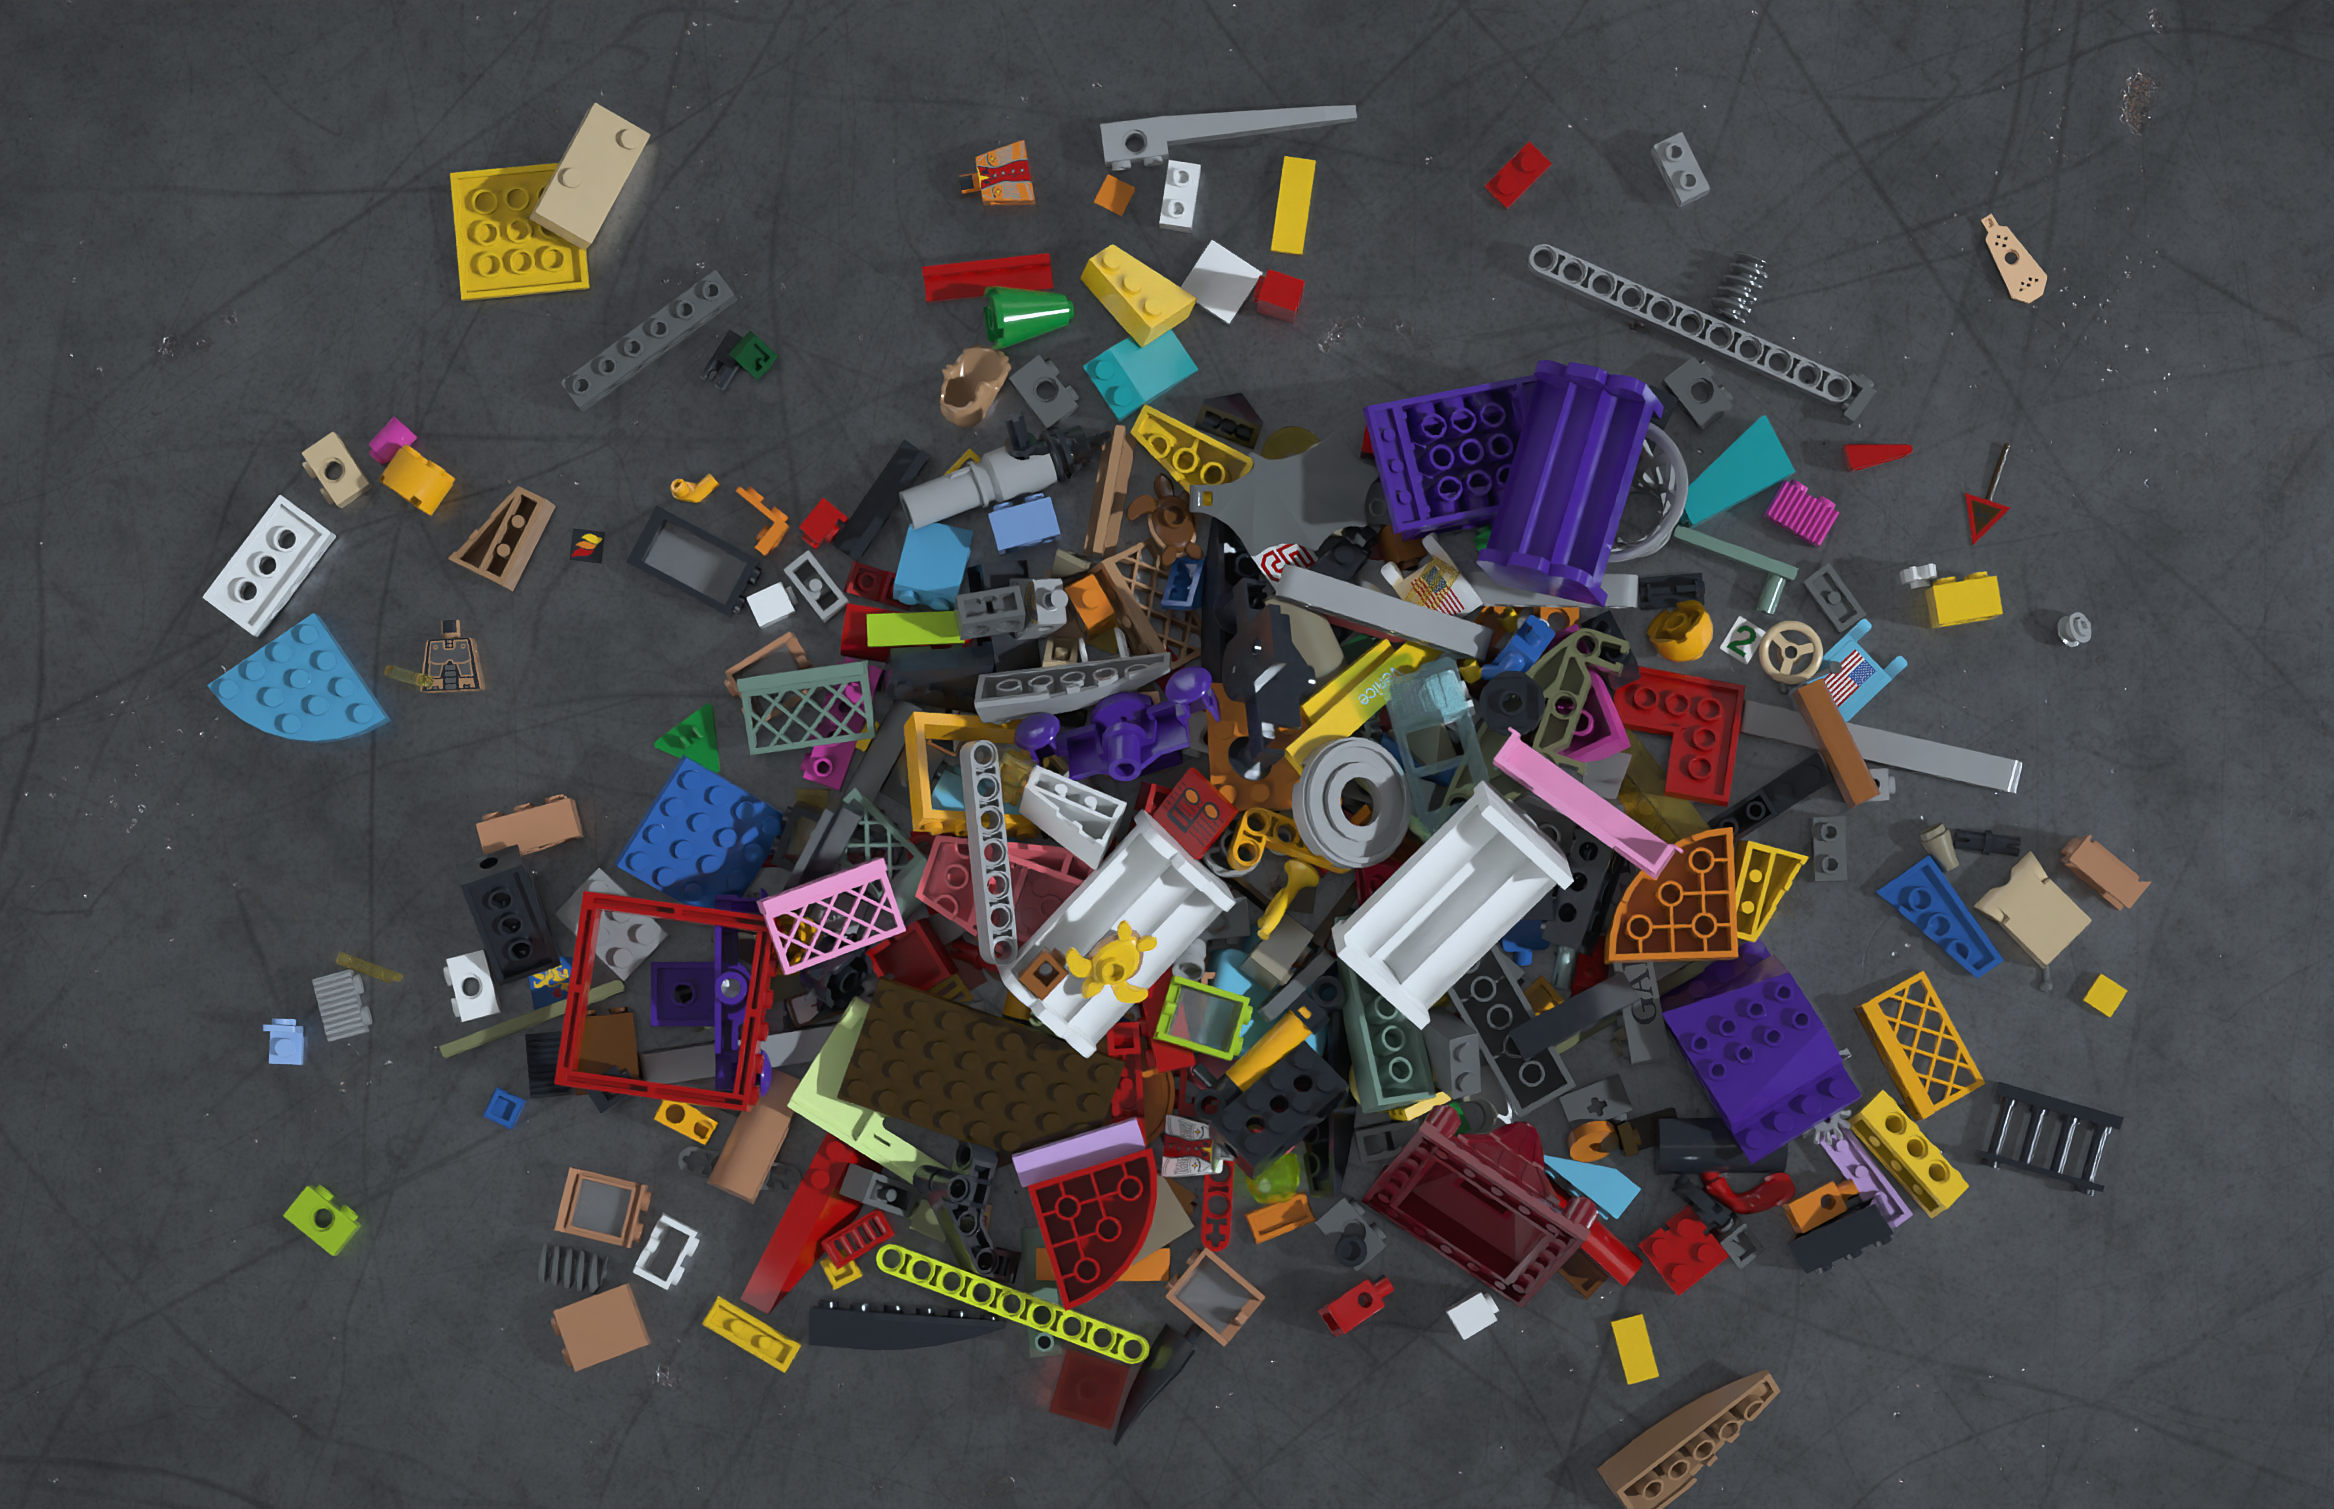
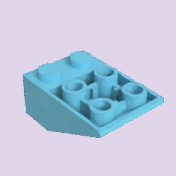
M1544 1155L1545 1169L1543 1171L1553 1179H1557L1560 1176L1568 1183L1564 1188L1575 1197L1585 1196L1592 1200L1598 1215L1603 1219L1607 1220L1609 1217L1618 1219L1641 1190V1188L1615 1168Z

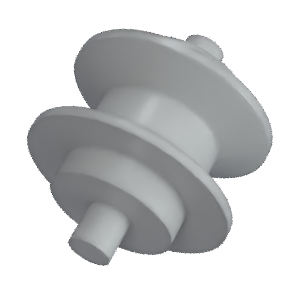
M2075 612L2070 617L2064 616L2059 620L2058 636L2068 647H2075L2079 643H2086L2090 640L2092 634L2091 623L2082 613Z

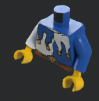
M1506 607L1503 611L1507 616L1503 618L1497 617V620L1506 632L1515 631V633L1491 664H1484L1480 668L1475 658H1469L1464 661L1465 667H1460L1459 670L1467 683H1473L1481 677L1483 680L1491 681L1494 676L1505 671L1525 673L1537 661L1554 638L1555 632L1550 628L1546 620L1531 614L1529 617L1521 616L1519 618L1512 607Z

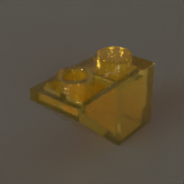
M1009 748L1004 753L999 768L1003 802L1017 807L1023 796L1025 786L1039 762L1012 748Z

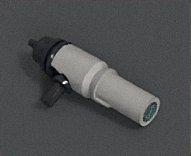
M1011 411L1008 413L1009 417L1005 418L1009 434L1004 443L1005 446L984 453L979 463L967 462V467L899 492L902 507L911 528L916 530L980 505L983 508L989 507V502L994 500L1001 504L1016 500L1056 485L1057 482L1064 483L1065 475L1068 479L1076 477L1082 468L1093 464L1091 449L1111 441L1112 435L1109 431L1086 438L1080 425L1069 429L1052 428L1050 430L1051 435L1044 430L1041 431L1040 437H1038V434L1033 435L1027 432L1022 412L1016 414L1015 411Z

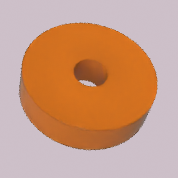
M1607 1121L1585 1123L1574 1129L1566 1139L1570 1156L1579 1162H1591L1602 1159L1611 1154L1619 1144V1137L1615 1126Z

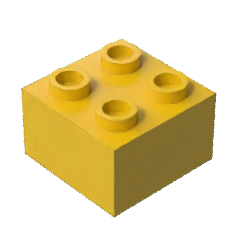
M1987 571L1968 574V576L1964 577V581L1956 582L1955 577L1937 579L1935 582H1932V587L1925 591L1931 629L1994 619L2003 614L1997 575L1988 577Z

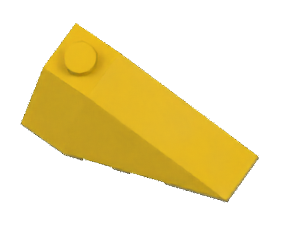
M1146 404L1143 406L1130 431L1189 494L1190 485L1230 483L1246 475L1253 468V460L1250 457ZM1203 491V506H1212V491Z

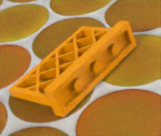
M1924 971L1853 1008L1914 1121L1929 1117L1934 1112L1986 1084ZM1917 981L1921 983L1925 991L1922 1003L1907 999L1910 985ZM1903 990L1901 997L1894 995L1895 993ZM1886 998L1899 1001L1896 1017L1892 1018L1884 1015L1878 1003ZM1929 1000L1932 1003L1933 1007L1928 1005ZM1905 1003L1921 1008L1917 1025L1901 1020ZM1926 1010L1938 1014L1941 1020L1938 1032L1922 1027ZM1889 1022L1894 1023L1893 1028H1891ZM1899 1025L1915 1030L1911 1047L1900 1044L1896 1035ZM1944 1029H1946L1949 1035L1943 1034ZM1920 1032L1936 1036L1932 1053L1916 1049ZM1942 1038L1952 1041L1955 1045L1956 1051L1953 1060L1938 1055ZM1904 1050L1909 1051L1908 1057H1907L1906 1053L1904 1052ZM1915 1054L1931 1058L1926 1075L1915 1072L1912 1066ZM1960 1056L1964 1063L1959 1062ZM1936 1060L1952 1065L1947 1082L1932 1077ZM1957 1067L1967 1069L1974 1082L1966 1087L1953 1084ZM1920 1079L1925 1080L1924 1085H1922ZM1930 1082L1946 1086L1943 1100L1934 1105L1927 1094ZM1951 1089L1959 1090L1954 1094L1950 1095Z

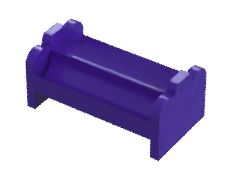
M1539 360L1534 371L1537 382L1486 548H1482L1479 551L1476 563L1498 585L1605 607L1608 595L1600 587L1650 420L1651 418L1661 419L1664 406L1647 384L1636 378L1620 374H1609L1599 367L1569 362L1567 366L1555 361Z

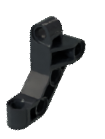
M964 1141L956 1150L952 1170L932 1165H922L914 1172L913 1186L918 1192L925 1194L962 1269L994 1280L1014 1284L1022 1252L997 1246L995 1248L982 1222L998 1162L997 1151L984 1145Z

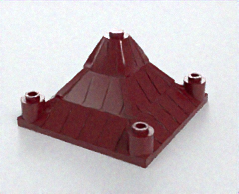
M1446 1104L1435 1105L1428 1113L1419 1130L1389 1165L1383 1166L1361 1202L1522 1309L1585 1242L1591 1232L1592 1225L1598 1217L1596 1206L1592 1200L1584 1196L1570 1198L1564 1209L1558 1205L1560 1200L1543 1171L1545 1166L1541 1138L1532 1124L1525 1121H1515L1495 1129L1489 1134H1458L1456 1137L1454 1134L1461 1124L1458 1112Z

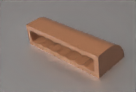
M772 1068V1080L768 1093L761 1097V1086H756L759 1087L757 1106H753L751 1113L740 1112L707 1181L708 1184L754 1204L796 1117L797 1112L787 1107V1104L801 1080Z

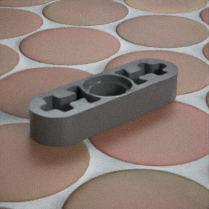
M1324 947L1319 949L1294 971V974L1283 987L1280 985L1257 1007L1256 1011L1267 1023L1271 1022L1334 963L1335 959Z

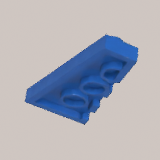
M1930 855L1876 891L1977 979L2004 961L2001 954Z

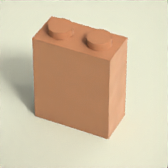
M629 1283L553 1311L555 1316L551 1318L553 1330L557 1337L562 1335L566 1348L562 1349L564 1360L568 1367L573 1366L575 1372L651 1343Z

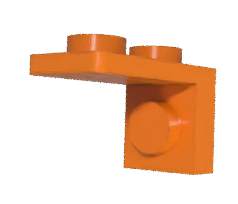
M739 486L735 490L737 494L774 523L771 528L766 525L755 538L758 542L755 549L768 558L791 529L785 523L789 518L775 506L769 510L761 504L764 497L750 486L746 491Z

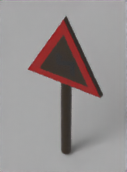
M2004 443L1986 498L1983 499L1965 493L1973 545L2011 508L1991 501L2010 447L2009 443Z

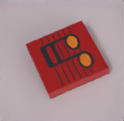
M1194 767L1188 769L1152 817L1195 860H1200L1239 810Z

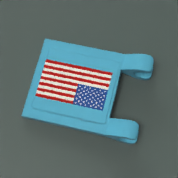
M1861 619L1823 656L1821 665L1817 670L1820 671L1829 667L1831 662L1838 661L1842 666L1841 671L1838 674L1829 673L1807 682L1809 684L1818 679H1824L1845 722H1848L1908 664L1902 656H1897L1882 669L1857 643L1872 627L1866 619Z

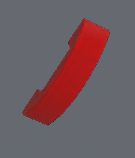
M1139 1021L1117 1022L1107 1032L1108 1056L1124 1059L1125 1065L1111 1100L1112 1121L1117 1123L1136 1117L1146 1146Z

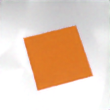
M1108 174L1094 203L1122 216L1136 188Z

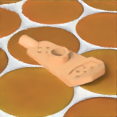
M1992 214L1983 218L1981 222L1988 231L1985 241L2006 284L2011 299L2029 304L2041 297L2048 276L2007 226H1999ZM2007 253H2014L2017 260L2014 264H2008L2005 261Z

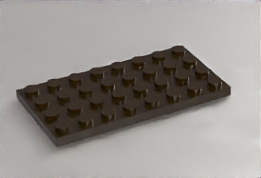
M880 976L837 1098L962 1141L987 1146L996 1150L997 1153L1012 1158L1014 1154L1102 1127L1123 1071L1125 1060L1115 1056H1108L1107 1053L1095 1050L1089 1058H1086L1063 1038Z

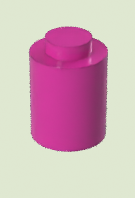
M393 416L368 443L372 448L369 454L383 466L386 462H391L404 444L410 446L418 437Z

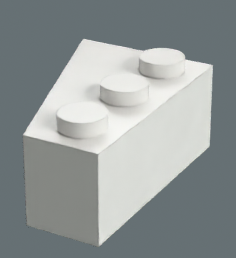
M1037 765L1025 786L1019 813L1097 871L1120 828L1127 803Z

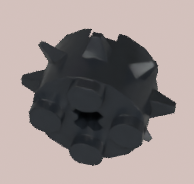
M826 933L813 948L823 953L832 950L837 938ZM851 933L847 939L856 942L857 934ZM841 941V943H840V945H839L838 948H840V947H842V946H845V945H848V944L845 943V942H843V941ZM869 945L800 970V983L808 991L804 1000L807 1001L815 996L817 998V1011L822 1012L827 1006L833 1008V1006L838 1005L841 1008H845L855 996L859 997L865 990L861 984L866 977V973L872 975L873 962L869 955L865 953ZM803 952V954L801 955V958H800L799 962H801V960H802V958H803V956H804V954H805L804 952ZM811 952V954H810V956H809L808 959L813 958V957L818 956V955L815 954V953H813V952Z

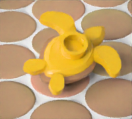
M1123 920L1117 926V933L1102 939L1092 948L1088 959L1083 958L1076 948H1069L1065 955L1069 970L1076 977H1087L1081 986L1083 998L1095 997L1102 992L1104 985H1110L1116 999L1120 1002L1137 1003L1146 999L1148 996L1146 988L1131 985L1126 980L1133 978L1138 973L1143 962V952L1153 950L1157 946V938L1149 935L1140 937L1139 933L1136 930H1132L1131 925L1126 920Z

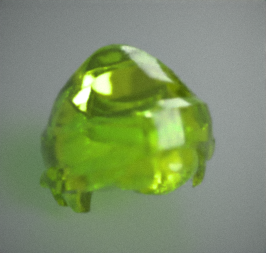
M1291 1151L1287 1155L1284 1154L1254 1181L1246 1175L1245 1183L1252 1197L1261 1204L1290 1201L1300 1183L1301 1167L1297 1156L1292 1154Z

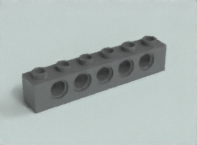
M715 269L560 383L578 408L584 412L737 301V298Z

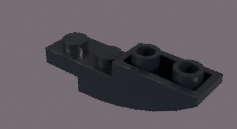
M1816 752L1707 823L1711 830L1733 827L1734 844L1825 786L1834 778L1818 752Z

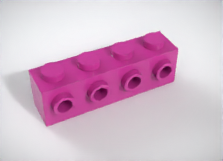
M846 657L844 663L858 662L849 657ZM869 665L870 673H868L873 704L883 669ZM861 681L848 683L841 693L854 704L863 695ZM836 684L835 689L838 690L842 684ZM827 692L822 705L823 708L826 707L835 694ZM837 698L828 712L843 722L852 710V707L840 698ZM863 701V703L860 705V708L865 711ZM856 711L846 726L855 733H861L866 724V718ZM825 716L823 722L819 723L815 730L825 738L833 736L839 726ZM842 730L841 733H840L838 736L850 735V734H848L846 731ZM812 734L811 740L818 739ZM857 740L814 746L812 753L806 752L800 767V770L805 772L803 778L841 792L857 749L855 748Z

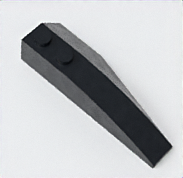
M1213 516L1208 539L1202 596L1201 667L1210 673L1212 677L1211 683H1222V662L1227 643L1234 636L1223 631L1217 624L1213 615L1214 602L1221 594L1233 593V587L1242 578L1260 580L1259 575L1262 574V571L1231 527ZM1259 592V595L1250 603L1253 609L1262 610L1265 608L1262 600L1267 598V592Z
M1341 1009L1335 1013H1328L1330 1018L1328 1022V1039L1322 1058L1349 1084V1071L1352 1061L1343 1011ZM1350 1086L1348 1099L1302 1139L1305 1142L1307 1152L1303 1155L1311 1197L1339 1198L1349 1158L1357 1101L1351 1093ZM1300 1088L1304 1092L1308 1091L1307 1089Z

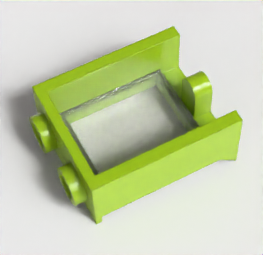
M1177 975L1172 976L1153 1039L1165 1041L1226 1061H1232L1233 1055L1239 1056L1244 1038L1239 1037L1242 1025H1248L1253 1007L1248 1005L1250 998Z

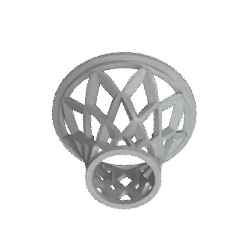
M1649 423L1645 437L1654 441L1664 452L1653 457L1647 441L1644 440L1640 453L1642 460L1636 467L1628 496L1645 493L1658 498L1663 505V511L1657 510L1656 513L1660 521L1648 535L1642 531L1641 535L1643 538L1638 541L1624 543L1620 537L1616 536L1608 563L1645 557L1660 550L1671 537L1686 504L1688 474L1683 456L1673 440L1652 423ZM1666 464L1665 483H1663L1659 466ZM1649 466L1651 468L1655 483L1645 473ZM1675 477H1676V491L1673 490V489H1674V483H1675Z

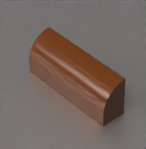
M1818 679L1797 689L1792 696L1849 810L1879 796L1881 793L1824 679Z

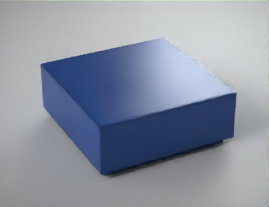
M496 1087L483 1117L513 1130L526 1100Z

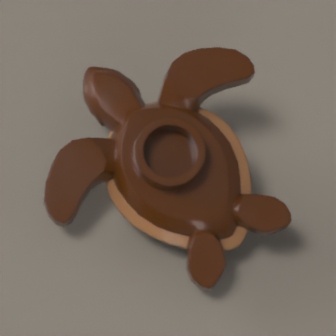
M1159 473L1153 484L1157 499L1149 495L1136 497L1126 509V518L1128 521H1133L1142 514H1148L1147 524L1150 534L1155 542L1164 550L1161 555V563L1164 567L1169 566L1176 558L1180 559L1186 554L1192 560H1201L1204 556L1203 550L1194 543L1198 534L1199 522L1196 512H1190V494L1184 490L1179 496H1175L1174 485L1171 479L1165 474Z

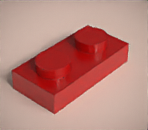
M1529 141L1484 188L1507 210L1552 163Z

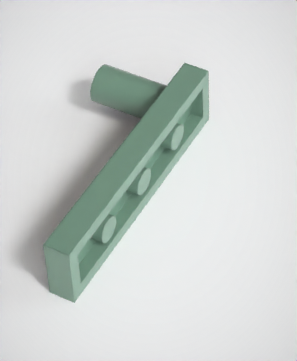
M1679 524L1675 526L1671 536L1672 540L1768 574L1755 609L1769 615H1774L1785 582L1791 583L1794 581L1798 571L1797 567Z
M1040 1227L1020 1228L1025 1292L1059 1305L1056 1281L1036 1280V1248H1046ZM1040 1306L1035 1311L1037 1322L1046 1324L1051 1319V1312L1046 1306ZM1028 1326L1030 1358L1063 1355L1061 1338Z

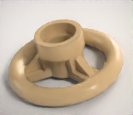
M1788 620L1773 625L1763 635L1759 646V659L1763 669L1771 678L1784 684H1799L1810 679L1819 669L1823 658V647L1819 636L1810 626L1799 621ZM1786 630L1799 631L1806 635L1811 643L1799 645L1795 641H1787L1780 632ZM1771 641L1778 646L1776 657L1779 663L1782 664L1780 672L1774 668L1769 659L1768 651ZM1787 647H1792L1795 650L1796 655L1794 658L1786 657L1785 649ZM1813 653V659L1807 669L1801 673L1790 675L1792 666L1799 663L1802 655Z

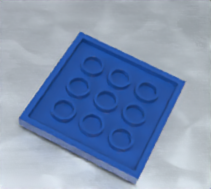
M683 754L614 863L617 867L684 905L715 909V895H738V898H742L769 856L770 848L776 835L781 837L786 826L781 824L784 812Z

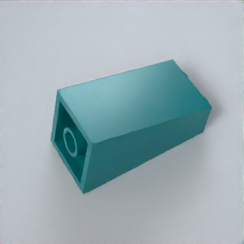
M1766 415L1760 417L1688 486L1686 504L1677 524L1692 529L1781 483L1796 472Z

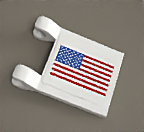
M1434 532L1427 535L1422 541L1424 547L1434 559L1404 579L1398 566L1393 561L1388 562L1381 568L1384 578L1393 586L1404 601L1460 619L1483 604L1446 551L1440 538Z

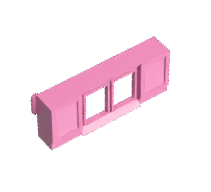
M1511 727L1508 728L1512 734L1494 758L1493 764L1612 849L1614 848L1618 854L1656 880L1675 852L1678 851L1681 854L1684 852L1675 844L1668 845L1522 742L1520 740L1521 735Z

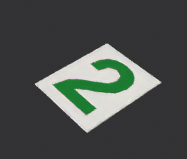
M1739 616L1720 649L1747 665L1766 632Z

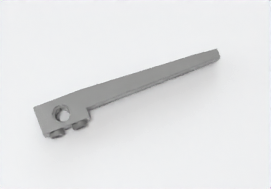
M1356 105L1318 106L1160 116L1100 124L1105 167L1112 166V170L1119 171L1130 169L1132 163L1144 162L1146 167L1158 166L1163 164V159H1169L1168 146L1357 121ZM1130 138H1140L1144 142V147L1138 152L1129 151L1126 147V142Z

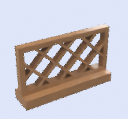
M1116 425L1115 431L1105 430V432L1109 431L1111 433L1112 440L1102 446L1083 550L1084 557L1105 560L1110 556L1116 555L1137 440L1132 434H1127L1125 426Z
M1150 537L1113 557L1106 558L1087 573H1092L1112 605L1116 613V623L1124 633L1135 656L1167 653L1165 650L1166 644L1180 649L1178 660L1175 662L1171 660V672L1201 656V648L1199 649L1188 644L1190 632L1197 634L1201 639V618L1196 609L1193 611L1184 610L1186 613L1185 621L1172 617L1173 609H1166L1165 614L1152 609L1154 597L1162 599L1164 595L1163 591L1155 589L1157 577L1168 581L1171 566L1164 567L1162 565V551L1153 537ZM1148 548L1154 559L1153 566L1139 561L1141 550ZM1122 562L1131 566L1129 578L1122 576L1115 563ZM1138 569L1151 574L1149 586L1136 581ZM1134 589L1147 593L1145 606L1137 602L1133 595ZM1150 616L1163 621L1161 633L1154 631L1149 622ZM1170 624L1183 629L1181 641L1168 637ZM1163 676L1151 681V683L1162 678Z

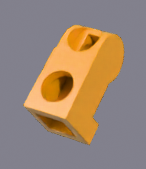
M662 1100L653 1116L656 1121L704 1145L708 1143L719 1123L690 1104Z

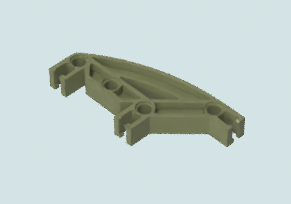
M1588 628L1579 629L1571 634L1525 672L1540 686L1544 694L1545 704L1547 703L1532 749L1559 768L1563 767L1578 771L1577 774L1580 776H1585L1587 764L1557 753L1569 748L1591 687L1592 680L1586 667L1588 666L1620 677L1623 664L1616 662L1614 665L1598 658L1601 648L1606 646L1618 649L1624 655H1628L1630 649L1628 641ZM1585 639L1593 641L1595 644L1594 650L1589 654L1580 653L1577 650V645L1580 641ZM1511 695L1509 696V701L1503 702V708H1508V712H1516V708L1521 707L1522 701L1521 699L1516 701L1517 696ZM1561 700L1571 701L1574 705L1572 712L1566 715L1559 714L1555 710L1557 703ZM1485 721L1470 743L1455 772L1431 837L1454 815L1451 811L1453 803L1458 800L1467 802L1474 795L1473 789L1482 780L1495 787L1506 800L1510 799L1513 802L1532 794L1531 791L1493 764L1494 758L1509 737L1492 731Z

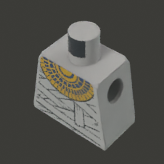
M1031 577L1009 579L1010 587L1017 585L1020 587L1026 614L1024 630L1015 631V639L1046 638L1066 624L1065 606L1068 603V596L1063 591L1061 578Z

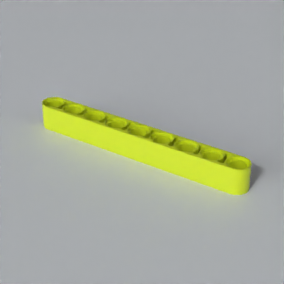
M896 1244L885 1245L877 1253V1265L885 1273L1120 1361L1135 1364L1145 1360L1149 1354V1344L1139 1334L1072 1309L1065 1311L1064 1306ZM892 1249L900 1254V1263L895 1268H890L885 1262L886 1253ZM920 1261L927 1262L931 1269L929 1276L925 1279H920L915 1274V1266ZM950 1272L957 1273L961 1280L960 1286L954 1291L948 1289L945 1285V1277ZM981 1283L988 1285L991 1291L989 1299L985 1302H981L975 1297V1289ZM1012 1294L1018 1296L1021 1301L1020 1309L1016 1313H1010L1005 1308V1300ZM1040 1306H1046L1051 1312V1319L1046 1324H1040L1035 1319V1311ZM1070 1317H1075L1081 1322V1330L1075 1336L1068 1334L1065 1330V1323ZM1101 1328L1107 1329L1111 1333V1342L1106 1347L1099 1346L1095 1340V1334ZM1130 1340H1136L1141 1344L1142 1352L1137 1358H1131L1126 1354L1125 1346Z

